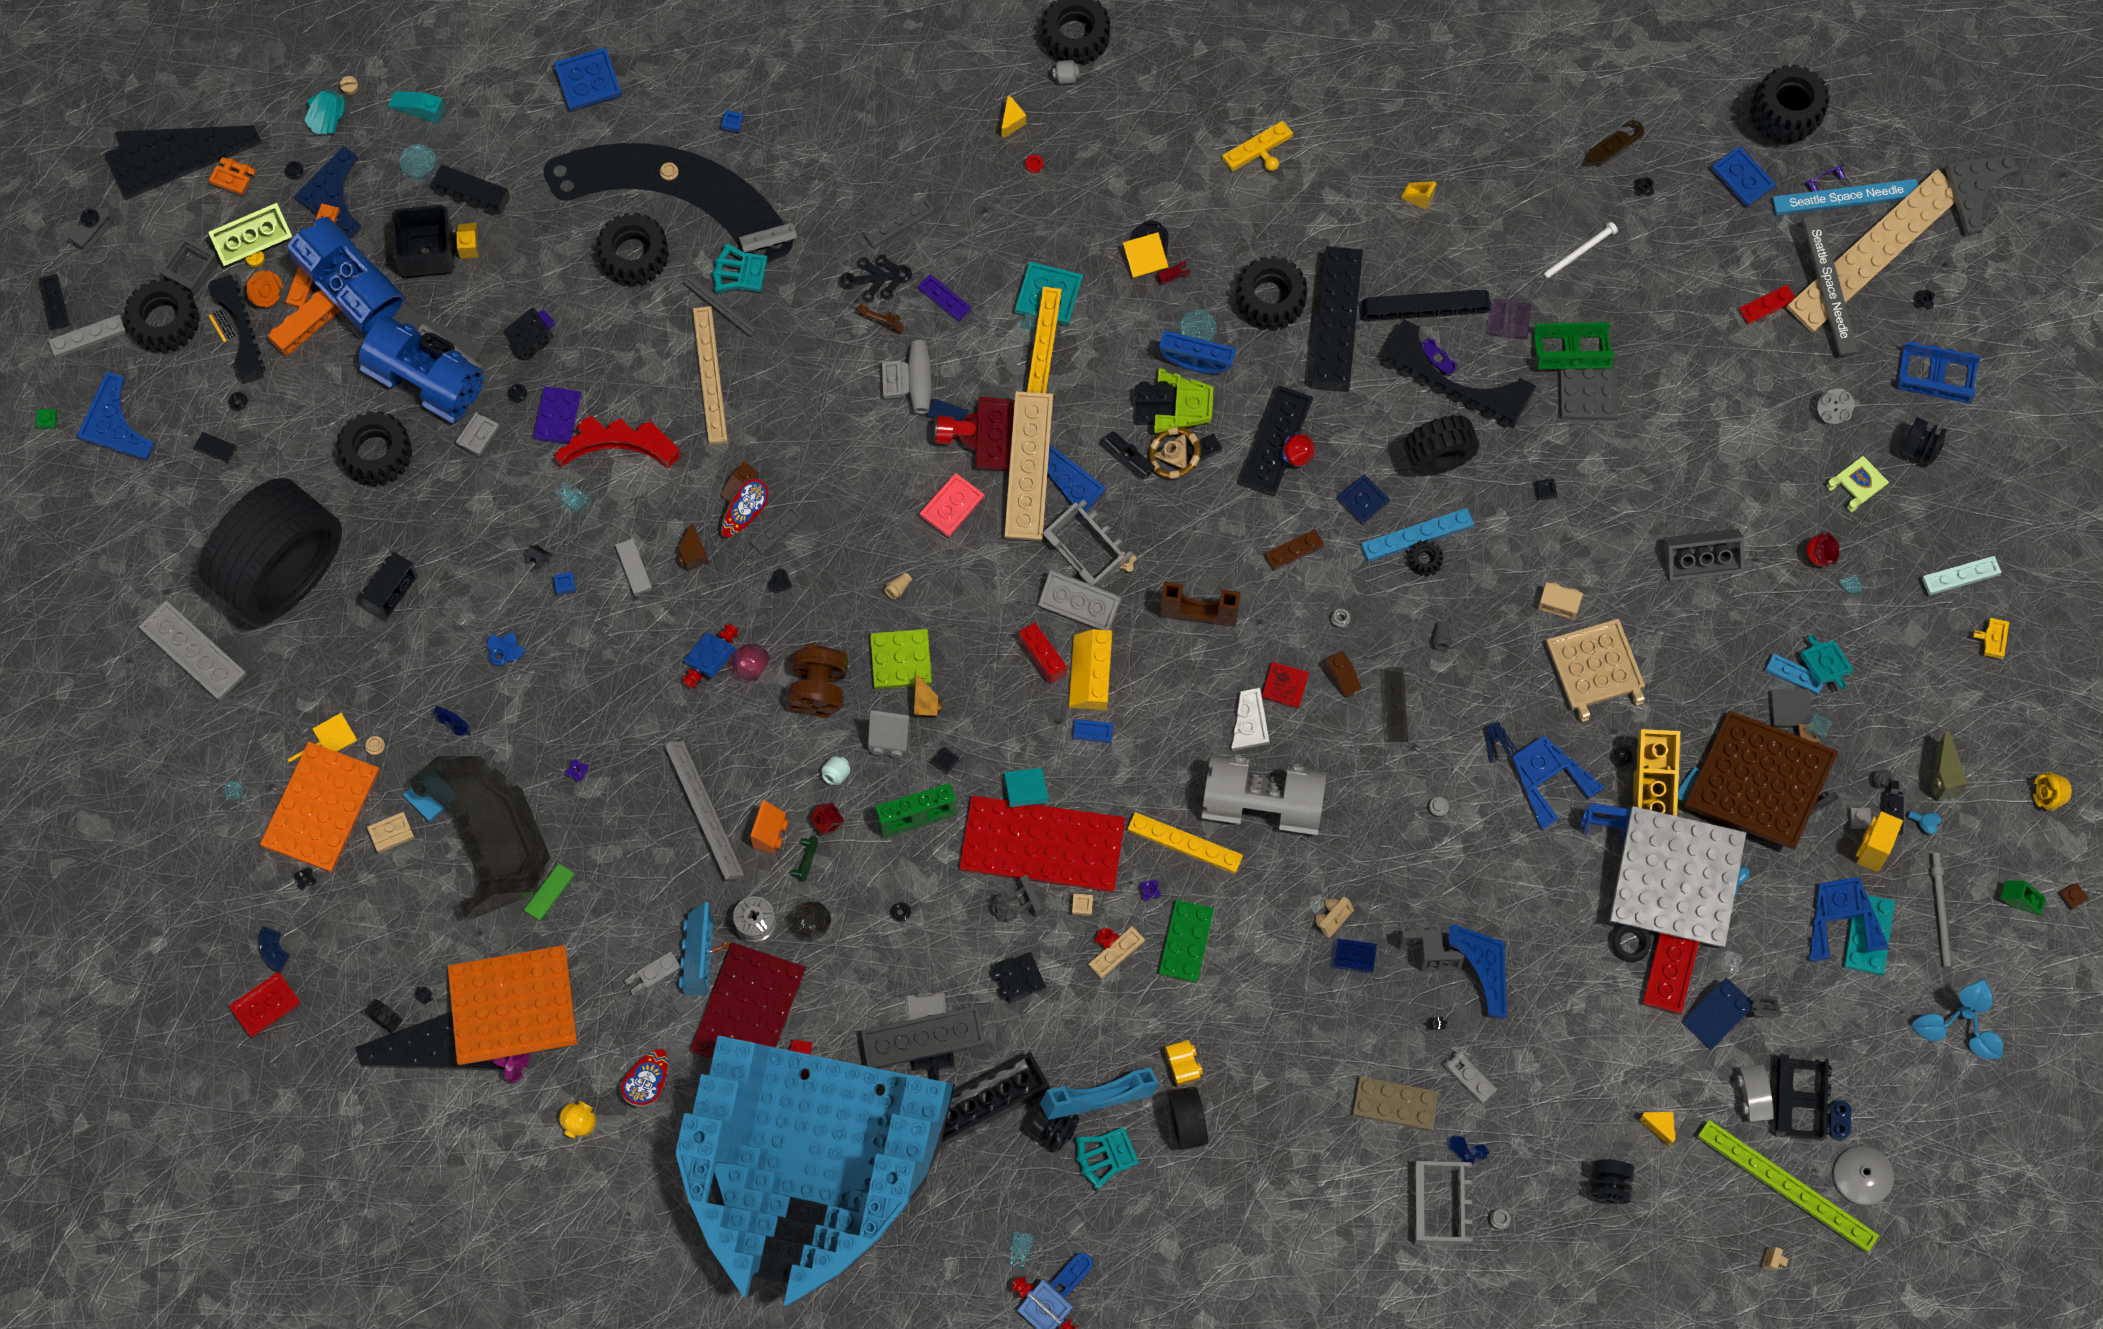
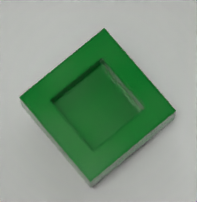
M37 409V429H56L57 410Z

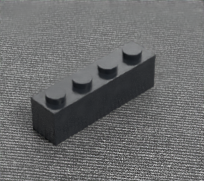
M442 164L432 181L434 191L437 194L450 196L458 202H466L474 208L485 209L490 214L502 215L510 199L507 188Z

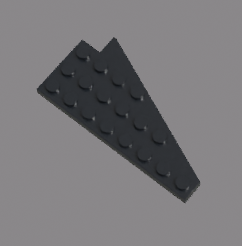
M254 125L117 131L115 133L121 146L106 152L105 156L125 199L128 200L219 162L222 157H231L262 142Z
M452 1011L356 1046L362 1067L505 1071L504 1067L494 1064L492 1059L458 1065Z

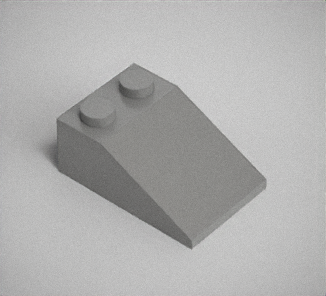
M871 710L869 752L878 756L888 754L894 758L907 757L911 739L909 716Z

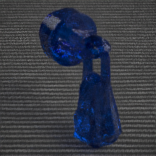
M1455 1135L1449 1142L1450 1148L1464 1162L1474 1164L1475 1158L1478 1156L1485 1160L1488 1158L1487 1155L1490 1154L1484 1144H1478L1474 1147L1477 1153L1473 1155L1467 1146L1465 1137ZM1466 1154H1468L1470 1157L1468 1161L1464 1156Z

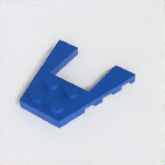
M1542 736L1512 757L1542 831L1559 818L1537 790V787L1566 769L1588 800L1605 788L1603 784L1598 783L1591 774L1580 768L1573 759L1568 758L1562 753L1561 749L1545 736Z
M1859 877L1820 883L1817 915L1814 922V936H1812L1811 943L1812 950L1809 957L1811 962L1831 959L1826 922L1864 916L1869 952L1889 949V945Z

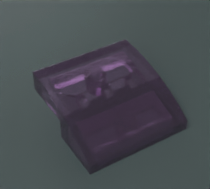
M1492 300L1489 335L1512 339H1528L1531 304L1512 303L1511 300Z

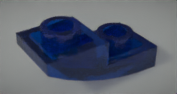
M435 707L434 715L438 722L442 724L450 723L451 730L456 735L471 736L472 732L469 725L461 717L442 707Z

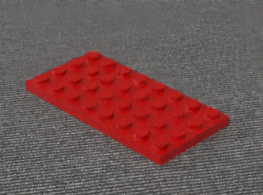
M972 795L960 871L1020 879V877L1028 875L1029 880L1034 882L1114 893L1126 817L1036 804L1010 807L1008 800Z

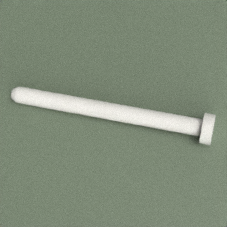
M1613 222L1606 224V229L1545 271L1544 276L1550 278L1608 235H1615L1618 232L1616 225Z

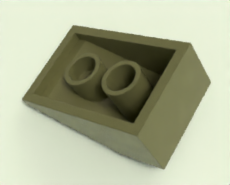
M1950 730L1945 731L1937 745L1931 783V792L1933 796H1936L1937 802L1959 797L1968 784Z

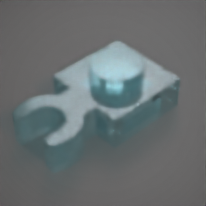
M562 482L561 486L565 491L559 492L555 490L556 496L561 499L565 498L563 504L576 514H579L589 503V497L576 488L570 491L568 485Z
M1014 1231L1010 1252L1015 1253V1255L1010 1260L1011 1267L1014 1266L1016 1260H1019L1022 1263L1021 1269L1025 1268L1024 1255L1030 1257L1034 1235Z

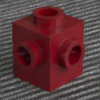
M833 803L817 805L814 808L815 811L809 816L821 835L834 833L845 822L838 808Z

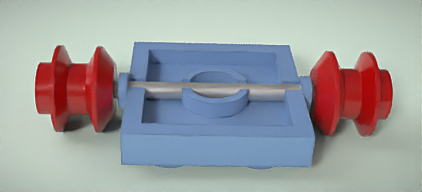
M1026 1276L1023 1278L1018 1277L1011 1285L1013 1287L1012 1292H1019L1018 1298L1027 1297L1017 1311L1037 1329H1056L1058 1326L1059 1329L1079 1328V1325L1074 1327L1071 1324L1072 1319L1064 1320L1075 1306L1045 1279L1041 1281L1034 1291H1032L1033 1283L1027 1284L1025 1282Z

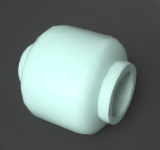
M834 756L827 761L822 768V777L825 782L830 785H839L850 774V767L845 758Z

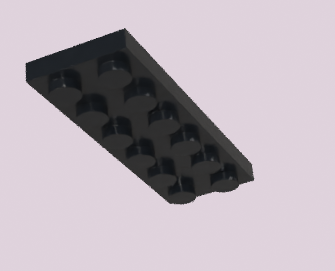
M1280 385L1277 386L1240 480L1241 485L1276 496L1288 465L1282 458L1285 439L1288 436L1294 435L1295 432L1300 434L1313 401L1312 396Z

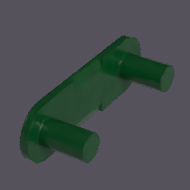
M812 836L811 839H801V844L808 846V852L801 870L792 869L791 876L800 877L801 882H805L808 877L818 845L817 836Z

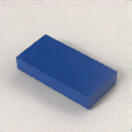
M1075 719L1073 739L1111 743L1113 723Z

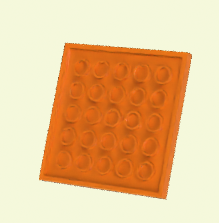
M565 945L448 965L458 1065L578 1044Z

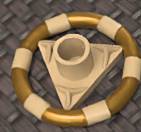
M1175 427L1159 433L1153 439L1149 448L1148 459L1155 466L1154 472L1169 479L1180 478L1190 473L1196 467L1201 456V445L1199 439L1192 431L1182 427ZM1182 434L1174 441L1167 442L1164 448L1155 454L1160 442L1164 438ZM1186 436L1194 445V455L1188 465ZM1155 457L1182 469L1170 472L1165 471L1159 466Z

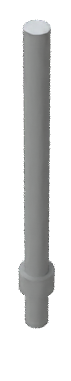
M1936 852L1932 853V877L1935 878L1943 967L1948 968L1951 967L1942 878L1944 876V868L1941 867L1940 853Z

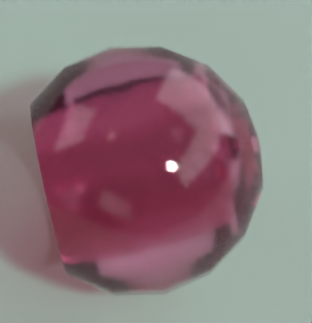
M755 643L741 646L733 657V668L736 674L744 680L757 681L770 660L768 651Z

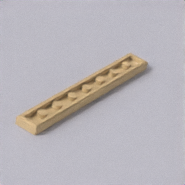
M712 307L693 308L709 445L728 443Z

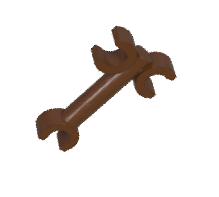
M862 304L857 308V311L860 312V317L865 319L869 317L890 325V331L895 329L901 335L904 326L899 321V315L894 317L888 312L885 316L871 311Z

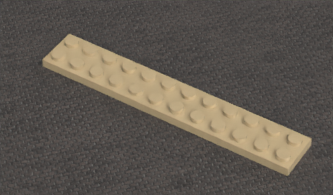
M1938 169L1834 263L1845 303L1955 203L1950 182ZM1818 278L1786 307L1811 333L1829 319Z

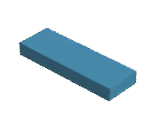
M1774 653L1765 672L1797 687L1810 689V692L1817 696L1823 684H1818L1809 669Z

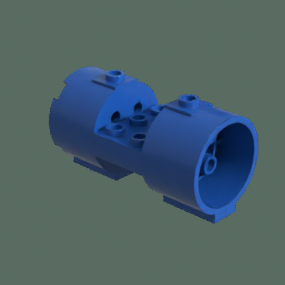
M329 217L319 218L314 221L315 225L308 229L304 228L301 232L296 233L287 245L288 250L291 252L289 257L364 335H367L374 324L382 317L389 316L394 318L399 312L405 300L404 295L362 254L348 236Z
M384 316L378 320L367 334L359 353L360 370L390 388L399 385L400 381L405 378L422 388V406L452 423L460 421L467 412L465 408L471 402H475L484 382V376L481 374L484 370L468 362L456 350L445 352L439 358L431 356L430 353L421 349V332L415 330V327L411 324H402L389 316Z

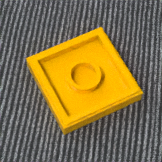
M1158 232L1123 242L1133 279L1169 268Z

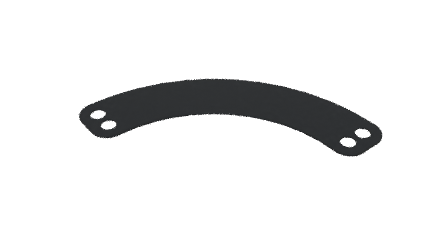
M647 143L597 145L554 157L544 167V176L553 195L563 201H570L588 194L617 189L656 191L687 201L702 209L719 222L735 240L742 252L744 251L739 237L785 225L769 202L734 172L712 160L673 147ZM668 162L675 164L678 168V176L670 181L663 179L660 175L661 167ZM562 165L566 167V174L562 177L555 176L553 170L556 166ZM565 180H570L573 182L574 187L571 191L565 192L560 188L561 183ZM793 239L783 242L782 247L774 249L771 246L766 247V252L763 255L768 257L767 263L787 255L792 249Z

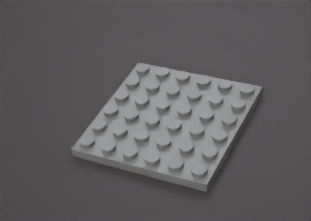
M1632 806L1609 922L1724 948L1746 832Z

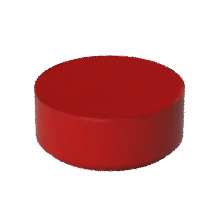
M1031 155L1026 159L1025 168L1028 172L1038 173L1043 169L1044 162L1040 156Z

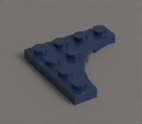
M343 146L294 197L295 200L316 216L321 203L338 207L340 213L337 216L336 225L351 240L362 227L351 216L346 207L344 182L351 168L357 162L358 156Z

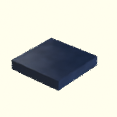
M1365 474L1337 497V501L1362 525L1390 502V499Z

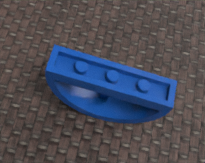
M1166 330L1163 332L1159 346L1162 355L1175 365L1190 371L1206 374L1228 371L1232 366L1236 352L1234 347Z

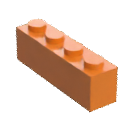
M322 290L317 291L308 302L301 304L294 314L287 316L281 325L271 330L268 335L270 342L279 352L287 357L341 310Z

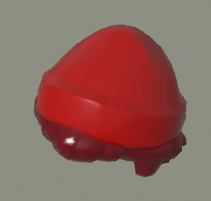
M1822 532L1812 537L1807 544L1806 555L1815 565L1829 567V564L1837 563L1840 553L1839 544L1830 532L1826 534Z

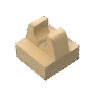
M1778 1247L1769 1248L1766 1250L1761 1268L1767 1271L1781 1269L1782 1266L1786 1268L1788 1259L1781 1256L1782 1249Z

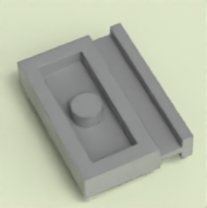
M476 412L457 439L456 444L480 457L500 426L498 423Z

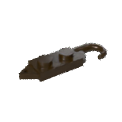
M1635 120L1626 122L1627 126L1635 125L1638 131L1631 136L1624 131L1615 132L1589 150V156L1585 165L1598 164L1601 166L1627 149L1629 145L1643 136V125Z

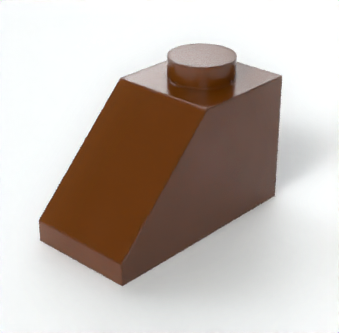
M743 461L731 474L721 493V497L730 503L733 495L745 480L750 478L759 479L758 471Z
M691 524L679 547L680 555L678 556L681 566L685 565L687 571L709 563L696 529Z
M1343 650L1326 659L1325 669L1345 698L1362 689L1354 667Z

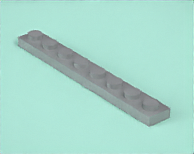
M684 741L669 742L666 745V749L725 880L740 879L744 875Z

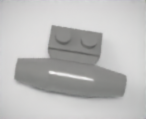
M915 340L911 343L909 363L902 362L901 360L882 362L884 399L901 398L910 393L914 412L925 414L929 412L932 394L931 362L926 342L924 340Z

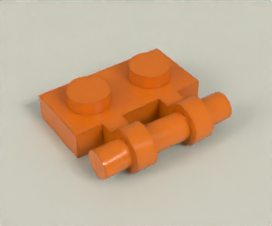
M222 157L220 164L224 165V167H215L209 178V183L243 196L251 182L250 178L246 175L255 176L256 169L251 168L246 163H238L233 158L227 159ZM232 169H236V170H238L239 172L236 173V172H233V171H231V170H232Z

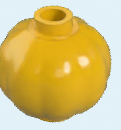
M581 1101L577 1105L574 1103L566 1105L562 1109L559 1118L560 1124L565 1129L564 1134L575 1139L576 1136H587L592 1133L597 1123L596 1115L591 1113L593 1108Z

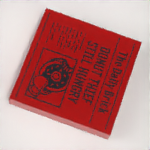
M1272 662L1262 699L1299 709L1309 672Z

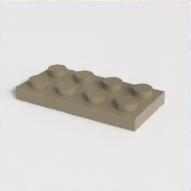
M1360 1076L1353 1116L1431 1132L1438 1091Z

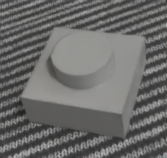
M1851 808V829H1868L1871 822V809Z

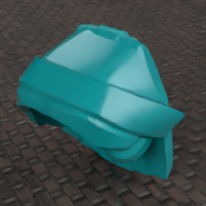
M321 91L307 100L310 108L304 121L311 128V131L316 134L335 133L338 120L346 112V100L342 95L334 91Z

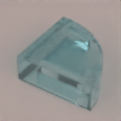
M1857 575L1838 582L1839 586L1849 594L1861 595L1864 593Z

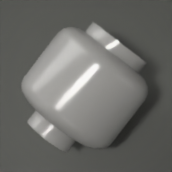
M1073 60L1058 61L1056 68H1053V77L1058 80L1059 84L1075 83L1077 78L1080 77L1079 66Z

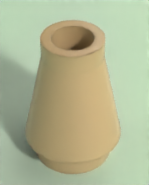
M904 572L886 584L885 593L893 600L900 598L908 584L912 581V578Z

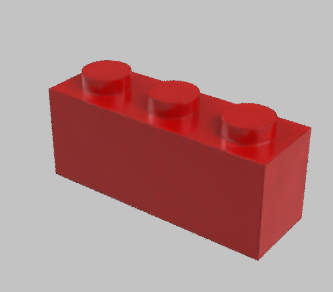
M1035 622L1019 631V641L1050 684L1067 675L1066 664Z

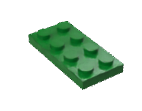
M1176 900L1159 975L1197 984L1214 908Z

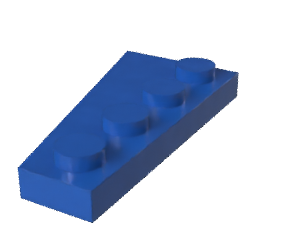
M1049 445L1047 473L1072 505L1075 502L1079 504L1085 500L1087 505L1083 510L1087 513L1107 490L1106 487L1053 446Z

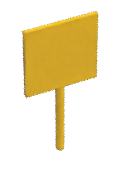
M342 713L313 728L314 733L319 739V742L316 744L336 752L357 741ZM304 750L289 758L288 762L302 756Z

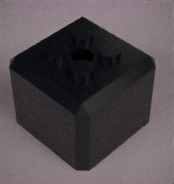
M441 204L395 209L391 214L393 248L400 274L408 277L452 272L455 268L453 229L447 208ZM424 247L431 248L429 253L421 252Z

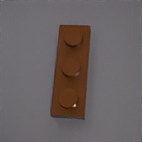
M1314 529L1266 552L1265 557L1273 571H1276L1323 548L1324 543Z

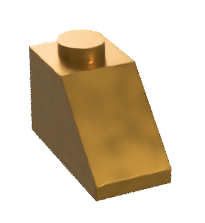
M916 676L914 715L938 716V712H942V701H939L936 693L920 676Z

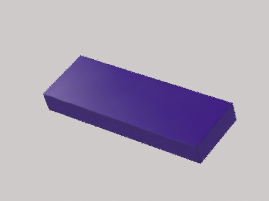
M931 274L918 286V290L958 322L972 310L971 306Z

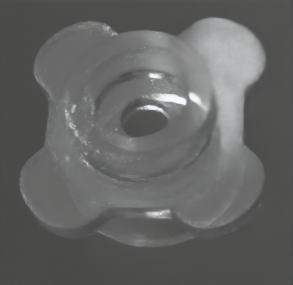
M1726 951L1724 954L1725 958L1721 961V967L1724 969L1728 968L1733 973H1737L1740 963L1743 962V957L1735 952Z

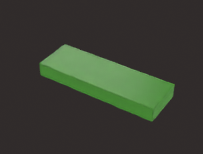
M558 863L524 911L541 922L575 874Z

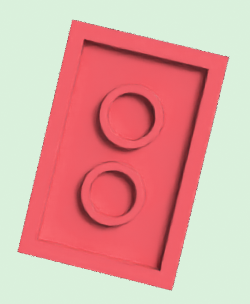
M955 473L920 512V517L950 538L985 498V494Z

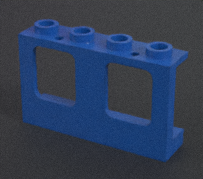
M1914 341L1906 342L1902 353L1897 389L1971 404L1975 396V378L1981 356H1976L1973 353L1957 352L1954 349H1941L1934 345H1921ZM1911 355L1931 359L1928 380L1907 375ZM1950 362L1968 367L1965 387L1944 382L1947 363Z

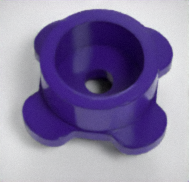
M577 759L571 761L570 768L566 769V775L571 776L576 781H581L589 770L588 765L581 764Z
M1152 880L1140 884L1139 887L1143 892V900L1148 901L1150 898H1159L1161 896V892L1158 890V881Z

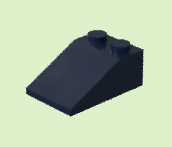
M1726 977L1682 1023L1707 1048L1712 1050L1753 1010L1752 1004L1754 1003Z

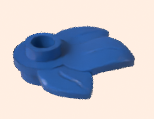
M513 632L503 636L501 639L492 634L487 642V647L490 650V661L497 666L504 665L507 661L518 660L525 651V648L517 646L516 636ZM497 655L503 656L501 659H496Z

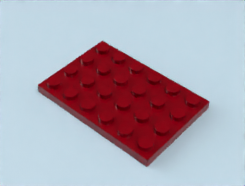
M732 942L690 1049L691 1053L713 1060L718 1036L777 1048L806 967Z

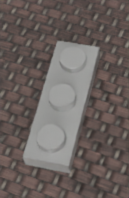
M789 223L739 237L743 251L751 252L765 246L770 247L776 243L791 241L797 238L793 224Z

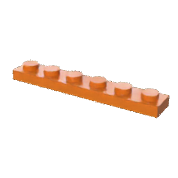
M321 203L316 220L322 217H329L336 224L340 209ZM299 266L285 302L286 305L299 308L301 304L308 301L314 284Z

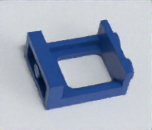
M1590 803L1588 809H1584L1581 817L1580 827H1584L1583 834L1587 835L1590 825L1594 824L1623 829L1621 840H1625L1631 809ZM1593 812H1594V813H1600V814L1613 815V816H1618V817L1613 818V817H1607V816L1594 815Z

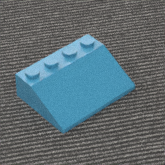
M704 902L688 913V920H684V931L687 932L686 939L683 938L682 950H685V957L681 958V969H684V975L680 976L679 988L683 989L684 995L708 996L713 917L709 902Z

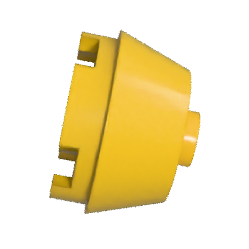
M2046 772L2036 777L2034 784H2037L2036 794H2033V797L2039 807L2053 811L2069 802L2072 790L2070 782L2066 777L2052 772Z

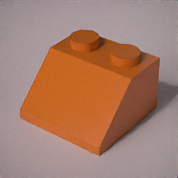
M763 800L750 836L753 849L776 854L777 849H781L783 843L781 836L783 831L786 832L789 820H787L785 812Z

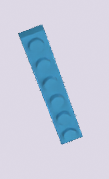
M1468 508L1363 542L1361 547L1367 561L1371 562L1409 549L1415 543L1418 545L1420 540H1422V543H1425V540L1430 542L1474 527V522Z

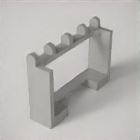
M1083 500L1079 504L1075 502L1043 534L1072 564L1087 583L1100 587L1134 553L1129 551L1124 555L1118 547L1123 541L1121 539H1118L1115 543L1111 541L1106 535L1110 527L1107 525L1101 530L1094 522L1098 514L1094 512L1089 516L1083 510L1087 505V502ZM1079 511L1120 555L1096 578L1087 571L1055 535Z
M1415 1162V1245L1463 1246L1464 1243H1473V1238L1465 1237V1225H1473V1220H1465V1206L1472 1205V1200H1465V1186H1471L1472 1180H1464V1168H1472V1163ZM1424 1170L1460 1171V1237L1425 1236Z

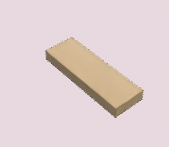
M1131 926L1118 940L1112 943L1110 948H1106L1088 966L1102 980L1145 943V939Z

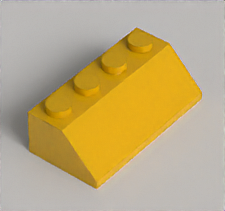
M1092 629L1074 635L1069 708L1107 710L1112 630Z

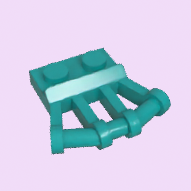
M725 243L723 251L714 262L716 267L712 272V276L716 286L714 287L715 293L722 294L735 289L761 292L768 257L744 253ZM729 254H733L741 258L742 261L730 260L726 258ZM724 266L740 268V273L723 271L722 269ZM722 278L735 279L738 281L723 284Z
M1124 1127L1102 1136L1075 1138V1143L1077 1144L1076 1160L1081 1164L1083 1176H1086L1095 1185L1094 1188L1097 1191L1114 1175L1139 1165ZM1102 1143V1147L1085 1153V1144ZM1106 1152L1107 1160L1092 1166L1089 1165L1088 1159ZM1110 1165L1112 1166V1169L1101 1180L1093 1173Z

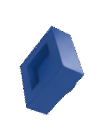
M726 110L721 128L739 133L744 114Z
M573 572L554 575L557 595L576 592Z

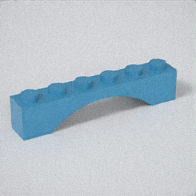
M1150 1067L1133 1071L1116 1081L1094 1088L1072 1089L1063 1086L1049 1089L1043 1096L1040 1105L1047 1119L1050 1120L1152 1097L1159 1082Z

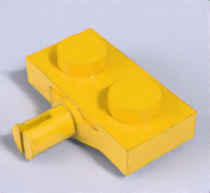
M1990 618L1986 632L1974 630L1973 638L1984 639V656L1998 659L2004 658L2009 628L2008 621Z

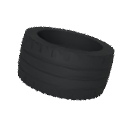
M1186 1087L1168 1092L1170 1114L1179 1149H1191L1207 1145L1206 1120L1197 1087Z

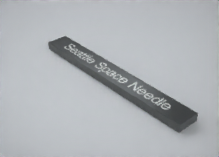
M1818 214L1803 217L1802 223L1839 356L1856 354L1858 348L1822 216Z

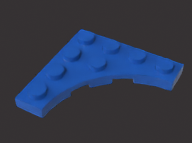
M106 372L77 434V438L148 461L155 446L154 442L145 439L133 431L127 424L122 412L121 393L125 378Z
M1458 925L1449 926V945L1458 949L1468 958L1480 977L1487 999L1488 1015L1498 1019L1507 1018L1505 942Z

